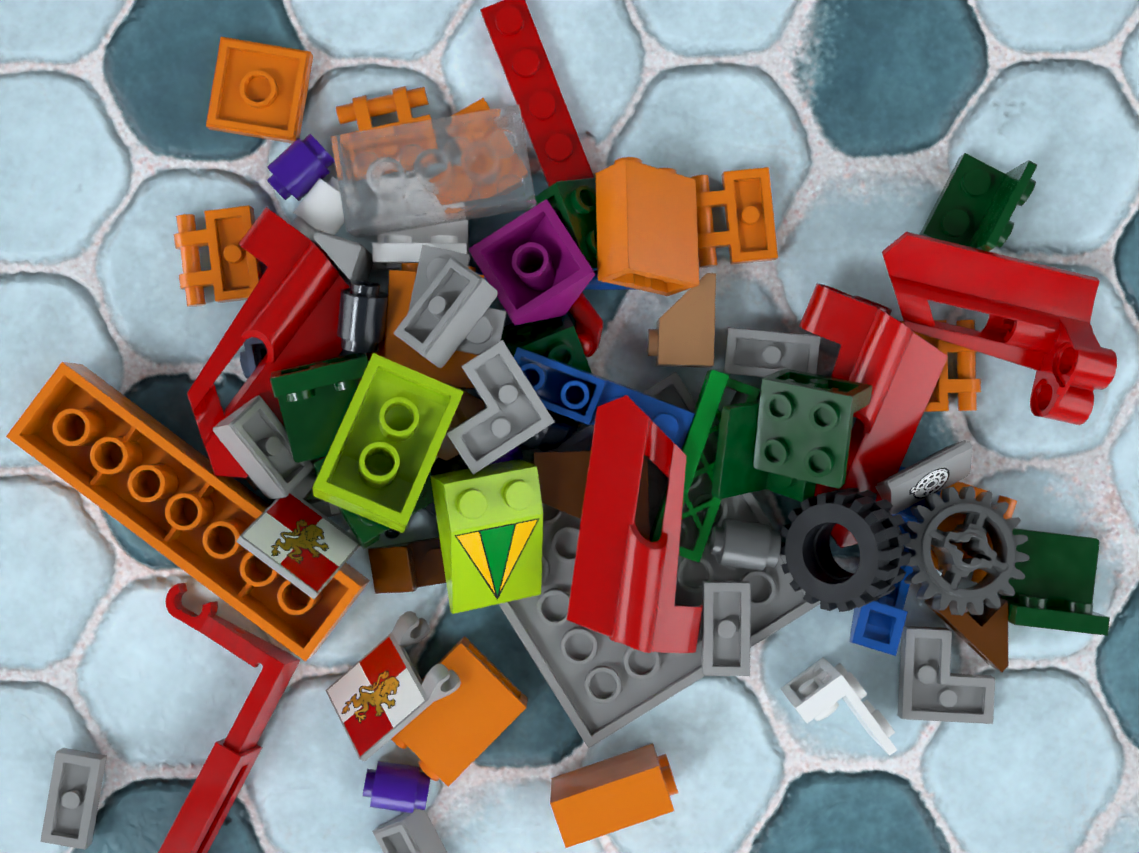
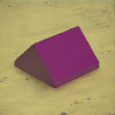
M547 199L468 249L488 283L498 291L497 297L515 325L564 316L595 276L591 266Z

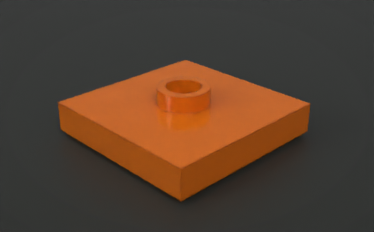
M221 37L206 127L214 131L293 143L300 138L313 54L310 51Z

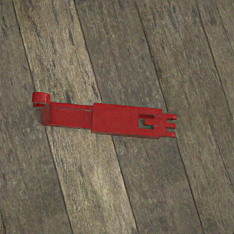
M186 583L176 584L168 591L165 601L168 612L176 619L204 634L254 668L258 667L260 663L263 668L227 737L215 742L158 853H208L263 748L257 742L300 662V659L217 616V601L203 604L199 615L185 608L182 605L181 599L183 594L187 592Z

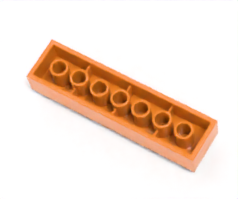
M61 362L6 436L305 662L318 651L370 581L349 564L345 563L319 595L312 599L236 541L239 536L270 505L233 477L215 476L208 458L83 364Z

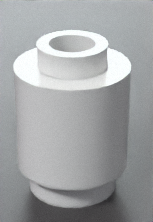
M331 177L328 183L319 178L293 212L297 216L290 225L320 247L313 239L315 232L322 231L332 235L338 232L356 208V205L350 201L354 192L334 177Z

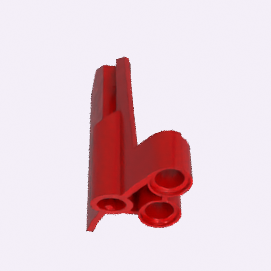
M267 207L239 242V245L268 267L187 392L215 476L248 477L245 470L213 432V428L219 422L255 396L260 395L285 427L278 397H274L270 381L271 372L338 357L343 350L341 348V338L337 336L340 293L342 289L350 288L349 285L339 275L333 266L334 261L322 248ZM251 337L258 338L265 344L267 354L223 411L214 382L243 343Z
M905 232L882 251L904 325L913 332L1036 370L1030 397V408L1033 415L1074 425H1082L1087 421L1094 405L1093 390H1103L1108 387L1117 369L1116 353L1112 349L1100 346L1090 324L1100 282L1098 278L910 232ZM928 300L989 314L987 324L981 331L935 321L933 320Z
M816 283L799 327L841 344L831 377L873 386L870 404L853 414L856 420L851 430L845 484L840 488H834L816 483L814 497L818 494L839 489L859 488V492L869 490L877 493L876 501H880L882 499L875 486H877L878 482L899 471L948 356L915 334L906 325L890 316L892 309L820 283ZM835 524L831 536L837 546L845 548L858 544L853 534L847 528L840 524Z
M627 395L597 407L567 620L609 636V639L645 653H695L703 605L688 606L675 603L686 454ZM644 454L669 478L661 536L657 542L646 540L637 530L635 524Z

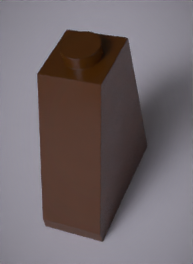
M591 450L534 452V462L528 463L537 466L542 503L581 519ZM644 454L635 524L640 534L650 541L648 457Z

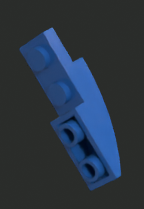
M517 347L514 359L546 409L587 425H595L598 406L627 395L682 449L695 415L694 412L587 371Z

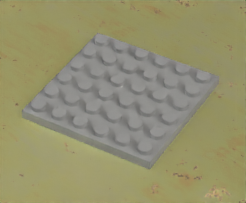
M674 372L643 392L693 412L696 404L677 372ZM589 425L571 436L557 448L547 452L591 450L594 425ZM714 432L708 435L703 449L709 464L716 461L718 438ZM648 458L649 525L651 532L669 478ZM701 460L699 461L696 470L704 467ZM706 472L692 480L688 497L693 507L711 499L713 485ZM746 493L721 500L699 563L681 556L678 557L675 603L688 606L702 605V580L749 581L751 583V648L820 605V602L808 603L803 599L805 595L803 589L795 592L789 583L794 579L791 573L784 574L781 567L782 564L787 563L785 555H779L775 568L765 566L764 570L761 571L719 565L717 555L710 554V540L713 527H721L724 519L767 524L770 526V530H775L753 494ZM542 503L541 595L500 603L499 606L589 749L704 677L702 674V615L695 653H645L609 639V636L568 621L567 613L581 519ZM685 503L682 509V513L688 510ZM707 508L696 513L701 524ZM692 516L681 520L680 546L693 550L699 533Z

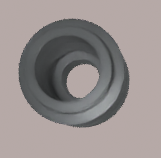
M724 519L721 527H713L710 540V554L717 555L719 565L763 571L765 566L775 568L778 563L781 548L780 531L770 530V526L767 524Z

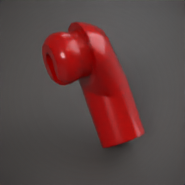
M582 292L568 311L576 321L574 328L585 356L588 358L599 348L604 324L602 318Z

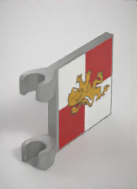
M310 472L287 497L277 498L239 536L236 542L312 599H315L361 545L351 529L346 532L305 501L311 494V489L317 479V476Z
M407 611L401 615L392 633L325 690L358 758L364 762L434 701L452 694L461 684L457 673L453 670L448 671L443 664L433 666L427 673L424 681H422L404 648L427 637L430 627L425 619H418L412 611Z

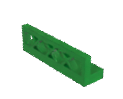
M713 369L706 373L693 410L695 415L681 449L686 454L683 506L685 503L688 508L687 511L682 513V519L692 516L699 533L693 550L679 545V556L698 563L702 557L722 499L711 496L710 500L693 507L688 497V492L693 478L705 472L713 485L712 469L715 462L708 463L703 449L708 435L719 430V424L713 427L712 424L715 417L718 423L720 422L721 413L718 407L726 387L746 394V403L757 401L761 390L729 378L730 375ZM701 460L704 467L696 470L698 463ZM668 483L650 532L651 542H657L661 536ZM707 508L701 524L696 513Z

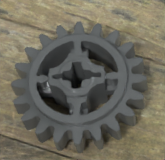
M973 486L961 488L959 495L954 487L942 489V499L936 493L926 495L925 502L928 509L921 505L912 506L910 509L917 522L908 521L900 525L911 535V543L904 545V549L911 553L910 563L903 566H911L913 572L905 578L904 582L906 584L921 583L922 586L918 590L916 597L921 600H927L934 596L932 608L943 611L949 605L951 615L963 616L966 607L970 614L981 615L984 610L983 603L989 608L1001 607L997 593L1004 596H1014L1015 591L1008 580L1025 578V575L1015 568V563L1028 561L1029 556L1018 552L1016 546L1026 542L1028 537L1025 535H1014L1012 532L1021 519L1019 517L1004 519L1003 515L1007 511L1009 504L1002 502L991 506L992 492H981L975 498ZM954 513L966 515L963 524L957 525L952 531L943 532L937 529L938 525L945 518ZM986 531L991 538L993 550L988 544L987 536L985 535ZM953 543H962V549L973 558L962 559L963 552L958 550L957 546L953 545ZM931 550L935 553V555L938 558V563L940 565L939 571L942 573L941 576L937 572L933 564ZM976 569L987 572L986 576L976 585L966 589L958 588L961 579L967 578L970 572Z

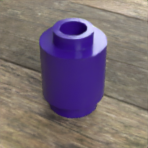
M309 134L302 141L300 138L295 140L267 166L273 174L267 181L283 199L287 200L293 195L300 201L319 178L323 180L330 173L328 168L335 160Z
M378 761L376 770L367 769L363 797L371 798L370 807L407 813H413L414 809L425 810L431 778L424 772H420L421 768L418 766Z

